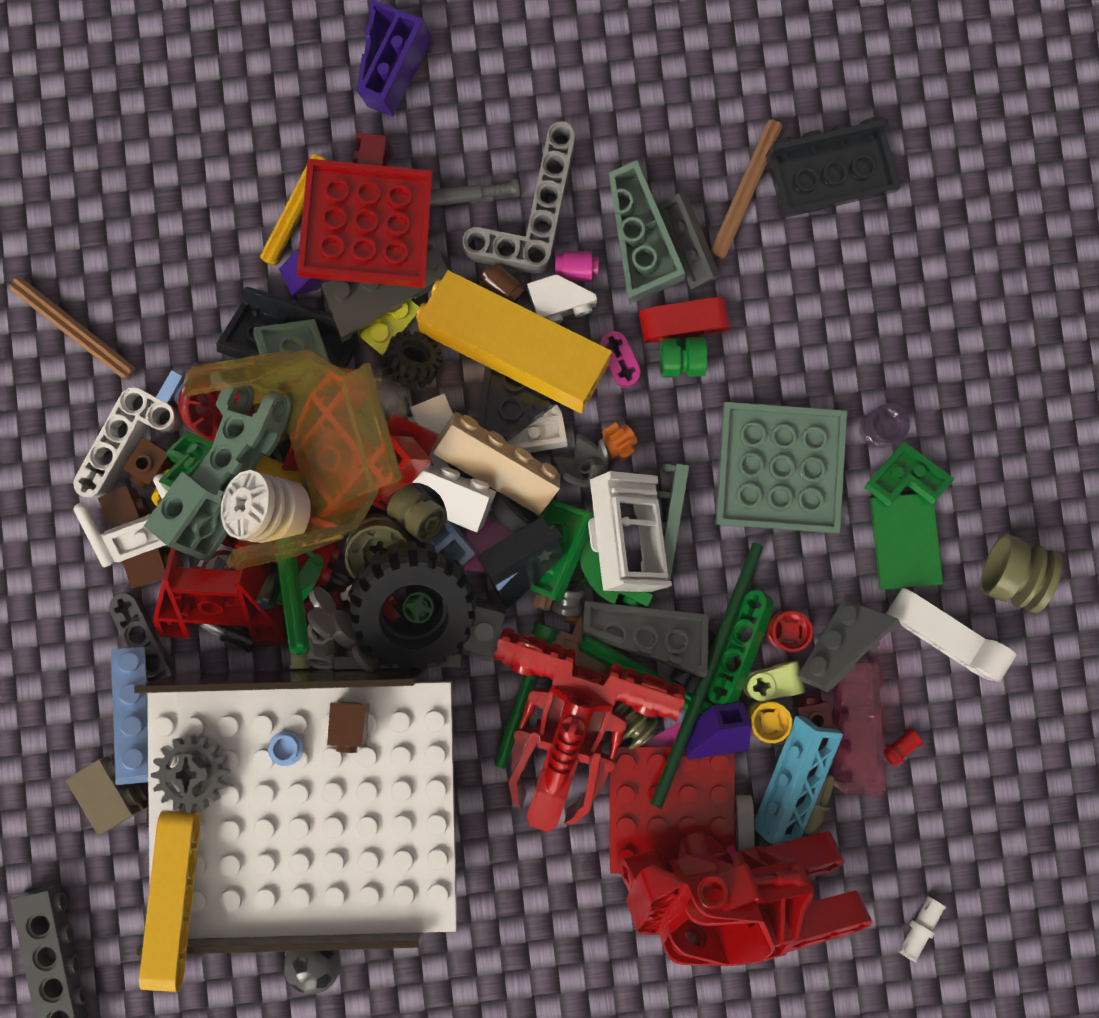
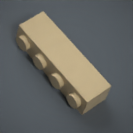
M455 411L435 442L432 454L475 479L488 483L492 489L539 516L560 489L561 474L558 473L554 466L534 459L526 449L514 447L506 442L499 433L487 431L468 415L462 416Z

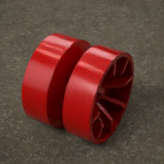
M214 372L201 373L189 379L182 387L178 396V412L183 423L196 434L214 441L223 414L215 405L217 399L228 381L239 380ZM237 391V393L235 394V404L239 400L240 391ZM253 404L248 414L250 417L253 415Z

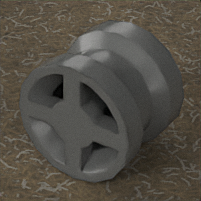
M569 583L561 603L555 601L552 611L564 616H579L583 614L581 598L585 596V588L578 584Z

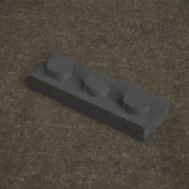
M680 192L657 206L685 271L690 289H699L720 277L687 193Z

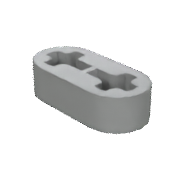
M735 795V850L738 852L754 847V809L751 795Z

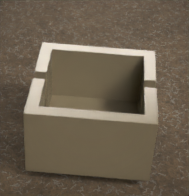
M114 754L95 761L65 780L98 836L147 808L146 786L143 783L115 785Z

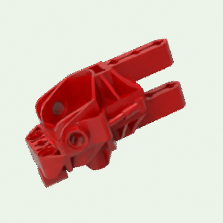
M701 831L692 833L680 841L678 860L669 859L666 864L660 863L653 851L620 860L621 875L629 892L626 903L636 931L646 935L659 934L668 958L680 965L737 966L759 963L784 956L790 951L859 932L873 923L859 891H849L811 902L815 890L809 878L832 872L845 863L831 832H822L764 848L757 846L736 852L734 845L727 846L726 849L706 832Z

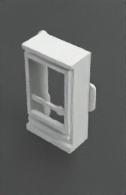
M609 471L590 479L594 518L588 521L591 548L594 552H599L603 591L650 593L672 586V582L668 581L659 501L657 500L656 484H658V476ZM620 503L633 504L637 520L629 519V517L622 518ZM638 525L642 553V572H628L623 526Z

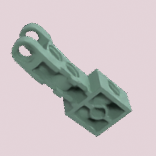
M236 380L228 381L222 388L215 404L223 414L211 450L192 476L184 472L179 474L158 506L153 510L144 527L168 547L209 562L228 534L221 520V502L225 489L230 481L240 472L247 470L255 471L254 469L263 456L267 455L270 457L277 447L291 412V400L287 395L270 390L261 401L257 413L250 417L248 414L254 401L253 388L250 384ZM237 391H240L239 400L235 404V394L237 393ZM277 401L276 410H275L274 414L272 415L273 406H274L275 402Z

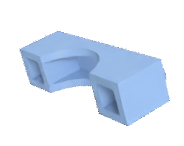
M145 647L111 649L115 785L148 782L147 693H134V686L146 683Z

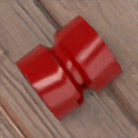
M789 610L777 611L770 618L765 636L775 648L796 652L806 648L811 642L813 627L809 618L803 613Z

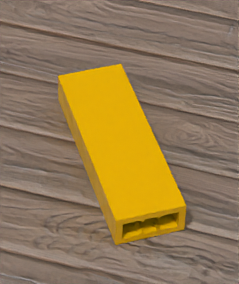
M447 270L442 279L436 280L431 290L432 296L427 303L423 302L416 313L418 329L421 334L427 335L431 339L581 414L583 413L610 365L611 350Z

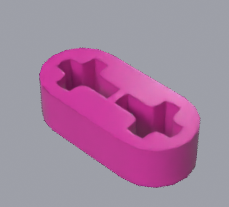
M616 331L608 332L602 337L601 346L606 348L609 344V339H613L615 343L619 341L621 343L618 348L621 357L617 358L614 351L611 350L612 355L608 370L616 385L622 388H630L639 380V365L625 336ZM622 361L627 370H634L630 381H627L625 377L620 378L618 376L622 371L619 364Z

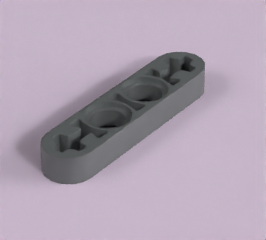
M130 593L116 595L110 602L109 610L126 647H145V659L149 654H155L160 659V666L156 671H150L146 668V683L153 681V676L161 675L163 672H166L167 676L161 678L175 675L176 672L140 599ZM122 600L132 603V606L128 609L132 618L139 616L140 621L131 622L126 626L125 621H130L131 619L127 612H120L119 608L123 606ZM136 626L143 627L147 633L145 641L141 644L134 642L131 636Z

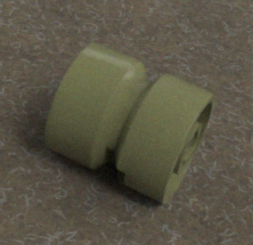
M413 484L398 490L392 496L387 507L388 516L401 527L406 528L420 542H427L438 535L447 519L446 509L433 499L429 500L428 496Z

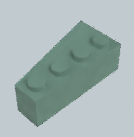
M633 161L609 172L629 304H632L685 281L686 274L638 161Z

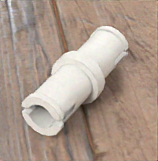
M927 896V900L916 920H911L909 925L912 928L898 950L900 954L917 963V959L928 939H933L935 933L932 931L946 909L944 905Z

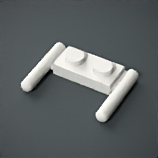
M157 474L153 478V482L163 499L167 490L158 481L164 474ZM78 503L73 508L102 567L110 566L114 562L118 563L166 545L144 527L151 514L106 530L100 534L84 503Z

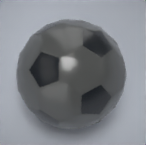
M338 950L287 951L284 959V974L287 981L295 990L303 994H317L326 991L334 984L341 969V957Z

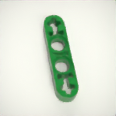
M753 590L746 594L708 689L709 698L716 705L737 703L774 610L772 598L761 591ZM756 602L762 603L760 609L754 608ZM749 617L757 619L756 623L748 620ZM750 626L752 628V636L747 642H743L741 638L742 632L746 627ZM739 655L741 658L740 667L736 671H732L730 669V662L732 658ZM726 676L733 677V681L726 679ZM722 688L728 691L726 696L721 694Z

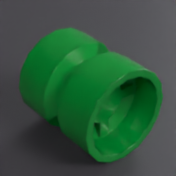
M687 337L684 342H681L679 338H661V377H680L683 372H685L687 377L706 376L707 345L705 337Z

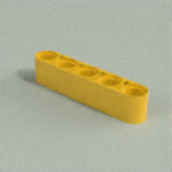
M162 810L158 817L139 974V987L141 990L179 992L182 987L201 817L198 811L187 813L186 811Z

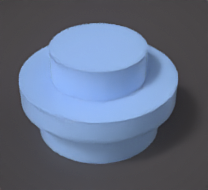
M282 731L275 734L268 744L269 757L280 766H290L296 763L303 754L301 738L291 731Z

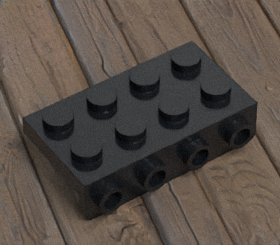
M877 117L863 120L859 125L849 127V124H841L832 128L829 132L821 133L820 130H814L804 134L802 138L792 140L791 137H783L774 141V145L766 153V159L782 218L887 195L901 189L885 130L889 127L888 119L878 120Z
M245 287L242 291V303L216 343V347L219 353L263 367L254 338V327L315 319L331 363V369L333 366L347 368L359 345L360 330L353 333L350 339L342 343L332 314L262 290ZM328 372L320 373L319 376L323 379Z

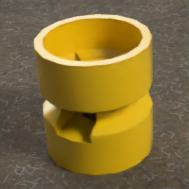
M772 699L766 701L756 700L746 711L752 725V734L766 743L783 741L792 729L790 712L785 706Z

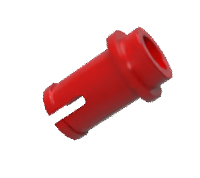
M908 728L891 745L886 744L884 746L885 750L882 751V755L892 766L902 765L904 763L903 759L918 746H921L923 741L913 729Z

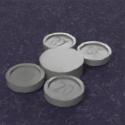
M319 586L314 587L309 594V598L315 608L307 614L312 628L324 638L332 636L341 646L352 648V654L356 662L364 670L373 672L379 667L378 658L372 659L366 652V646L361 647L356 640V631L352 629L351 616L345 611L336 610L337 607L334 599L325 589Z

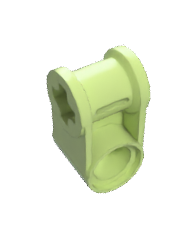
M798 660L750 672L743 687L744 694L758 701H766L806 692L804 683L798 677L801 671ZM757 680L764 682V686L759 688L760 692L753 690V686L757 685Z

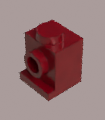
M356 132L355 138L360 149H355L353 163L387 166L390 151L387 136Z

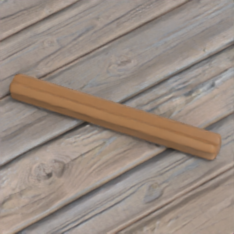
M768 120L710 250L712 256L717 259L723 260L726 257L767 164L766 153L774 145L773 142L778 139L783 125L776 120Z
M16 277L10 283L9 289L118 376L128 380L135 373V366L26 280Z

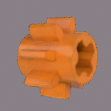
M614 422L603 429L602 434L604 437L602 439L605 443L609 459L612 460L618 456L622 462L633 455L635 450L632 446L636 445L638 441L627 424L619 427L617 422Z

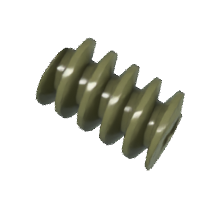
M615 701L613 710L627 719L623 740L630 737L633 738L629 746L630 750L643 745L660 731V728L655 729L658 724L656 718L646 720L648 716L636 712L631 706L625 705L624 702Z

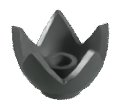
M577 435L574 458L554 457V461L565 481L578 487H591L590 479L607 472L609 458L603 439L598 442L599 446L597 447L588 439Z

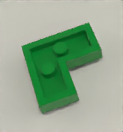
M187 431L165 452L176 464L158 482L168 491L181 472L192 476L211 450L214 441Z
M903 442L867 482L865 489L889 507L907 486L931 504H934L955 478L906 442Z

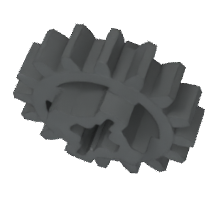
M195 734L186 736L185 743L181 737L172 740L174 748L168 745L163 746L161 751L165 757L153 760V763L160 767L159 771L151 773V777L159 779L160 782L153 790L154 792L164 791L165 794L161 799L162 803L170 800L174 801L172 810L177 811L184 804L187 813L195 811L197 805L203 810L209 807L208 798L214 802L221 798L217 789L228 787V783L222 780V776L231 773V769L222 768L221 764L228 759V756L223 755L219 757L216 754L220 748L219 744L208 747L209 737H201L198 743H196ZM182 752L178 764L175 767H170L174 758ZM201 753L209 760L211 765L200 758ZM190 768L191 771H196V777L192 779L190 775H186L185 770ZM206 780H211V783L209 787L206 789V791L199 795V792H201L202 784ZM171 782H173L180 789V792H178L174 788Z

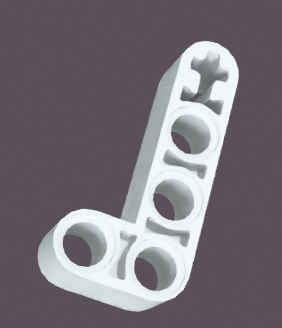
M133 387L124 390L75 476L73 484L76 493L80 496L96 500L110 493L147 425L165 433H174L181 427L183 422L178 409L141 389ZM142 396V407L134 411V400ZM169 410V421L161 425L159 421L160 415L164 411ZM126 423L128 426L127 434L120 438L118 429L122 424ZM111 450L113 453L112 461L105 465L103 456L107 451ZM96 469L105 471L104 475H102V473L96 472ZM91 480H93V483L96 484V488L94 490L93 487L89 485Z
M905 588L900 590L886 612V615L898 618L902 627L984 679L1001 682L1017 656L1010 648L997 641L983 638Z

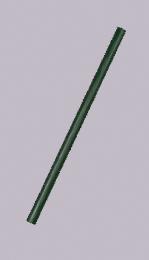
M752 543L708 654L707 675L705 678L699 677L650 804L662 809L763 551L764 547L758 543Z

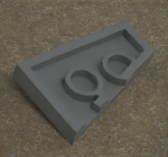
M842 600L798 677L804 683L829 692L856 667V662L869 650L873 652L880 645V639L889 631L894 632L901 626L899 619Z

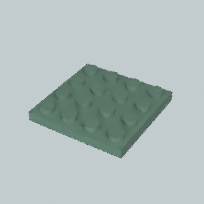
M724 402L722 408L715 525L839 534L841 527L847 411Z

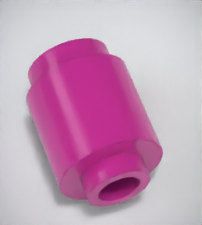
M563 251V254H556L555 273L571 282H593V276H599V257H593V251Z

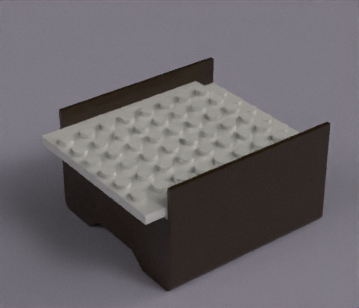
M400 668L375 669L373 672H368L364 669L182 673L134 686V693H147L148 782H146L147 827H149V885L158 817L162 810H172L174 803L173 800L162 803L161 799L165 794L164 791L154 792L153 790L160 783L159 779L151 777V773L159 771L160 768L153 763V760L165 757L161 748L167 745L174 748L172 740L181 737L185 743L186 736L195 734L196 743H198L201 737L206 736L209 737L208 747L219 744L220 748L216 754L219 757L223 755L228 756V759L221 763L222 768L231 769V773L222 776V780L228 783V787L217 789L221 798L215 802L208 798L209 807L201 810L197 805L195 811L200 813L201 826L187 954L419 948L424 932H456L457 900L452 681L429 682L428 669L419 671V668H410V671H402ZM331 702L370 703L367 745L358 747L357 753L336 752L337 746L327 745ZM282 731L296 733L303 742L301 758L290 766L277 765L268 754V744L271 738ZM182 752L174 758L170 767H175L178 764ZM201 753L200 758L211 765L209 760ZM190 768L185 770L186 775H190L192 779L196 777V771H191ZM206 780L202 784L201 792H199V795L206 791V789L209 787L211 783V780ZM171 782L174 788L178 792H180V789L173 782ZM185 804L181 807V809H179V811H186ZM143 943L137 948V955H142Z

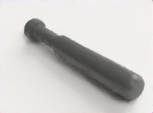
M513 178L511 182L497 185L481 186V184L431 189L430 208L480 201L485 197L512 194L513 197H519L518 178Z

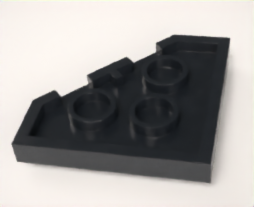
M485 366L478 424L489 432L495 431L499 433L505 441H509L559 404V402Z

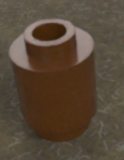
M500 264L495 267L492 265L488 266L480 276V280L483 281L481 287L516 304L526 292L521 287L522 282Z

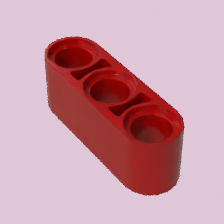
M713 297L661 305L639 311L644 343L660 342L661 338L680 339L713 334L731 328L726 297Z

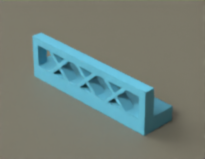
M795 716L792 729L786 739L754 821V830L771 845L802 838L843 736V733L838 729L821 728L806 717ZM829 738L826 746L818 751L822 739ZM817 766L815 774L807 780L809 771ZM806 794L804 802L795 807L798 799ZM795 822L791 834H785L787 827Z

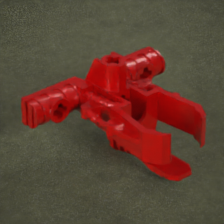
M507 627V629H503L498 639L492 660L501 661L503 664L510 666L513 671L522 675L546 676L553 680L551 688L533 687L530 690L523 708V717L514 733L516 741L511 761L512 774L508 782L513 804L522 809L526 797L522 771L536 744H538V748L547 750L526 816L530 827L550 832L558 826L578 761L585 764L591 762L587 788L578 801L567 808L564 824H575L590 812L592 801L599 794L608 773L615 767L617 749L622 743L624 730L627 725V719L613 710L615 701L624 702L625 705L631 706L636 712L644 716L669 717L677 722V717L680 716L681 707H683L685 702V689L683 685L677 683L672 685L667 683L668 680L660 679L643 673V675L635 673L636 670L628 668V670L620 668L621 665L613 663L606 675L576 666L577 650L571 648L566 650L561 648L562 645L556 643L551 645L546 643L544 639L523 632L521 635L515 633L514 629ZM536 706L544 710L542 720L537 719L533 729L525 727L529 717L533 715ZM605 731H613L610 755L602 752L604 740L601 739Z

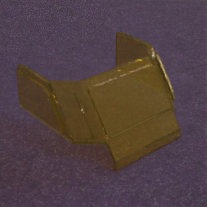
M287 350L191 367V370L186 372L181 388L183 396L250 385L264 395L271 390L285 394L291 400V412L286 426L302 486L307 491L311 502L307 528L303 534L235 549L226 559L227 567L235 566V569L238 570L299 556L343 539L342 535L356 530L361 525L379 493L378 489L402 479L370 363H365L361 368L346 374L311 350L298 352Z

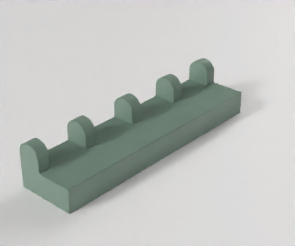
M682 464L662 465V471L672 472L673 477L670 492L658 491L657 495L658 498L669 500L665 523L661 522L662 529H664L663 539L668 581L671 579L689 466Z

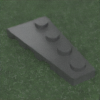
M439 249L427 251L425 288L335 280L322 283V290L342 343L350 339L352 334L358 330L366 329L375 324L376 320L389 312L392 314L402 308V304L410 299H417L432 290L436 280L442 279L447 272Z
M585 601L582 623L583 636H590L603 643L703 678L707 675L709 615Z

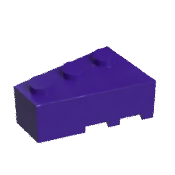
M370 0L369 25L366 26L365 30L366 45L365 52L361 57L357 92L367 107L394 117L432 36L424 19L375 0Z

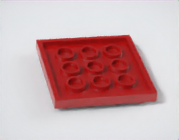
M308 159L297 266L298 277L425 288L432 171Z
M618 746L615 767L609 772L610 874H621L620 860L622 858L650 851L656 854L660 863L666 864L669 859L678 860L680 841L684 837L696 832H706L726 849L727 846L734 845L735 848L734 753L687 759L684 750L661 809L651 805L650 802L672 746H639L632 750L629 749V746Z

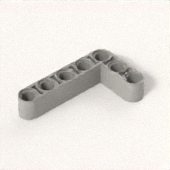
M558 121L550 126L548 130L526 237L481 227L470 228L463 236L464 251L470 260L493 266L500 264L504 268L532 274H540L548 269L574 151L575 131L569 123ZM557 136H565L569 141L566 144L559 145L553 139ZM557 164L563 170L558 174H552L547 168ZM551 193L557 197V200L553 203H545L541 200V197L544 194ZM540 222H545L551 226V229L546 233H540L535 229V226ZM475 239L485 242L484 247L480 250H473L469 245ZM510 245L515 249V252L511 256H502L499 253V249L502 246ZM534 251H539L545 256L539 263L532 262L528 257Z

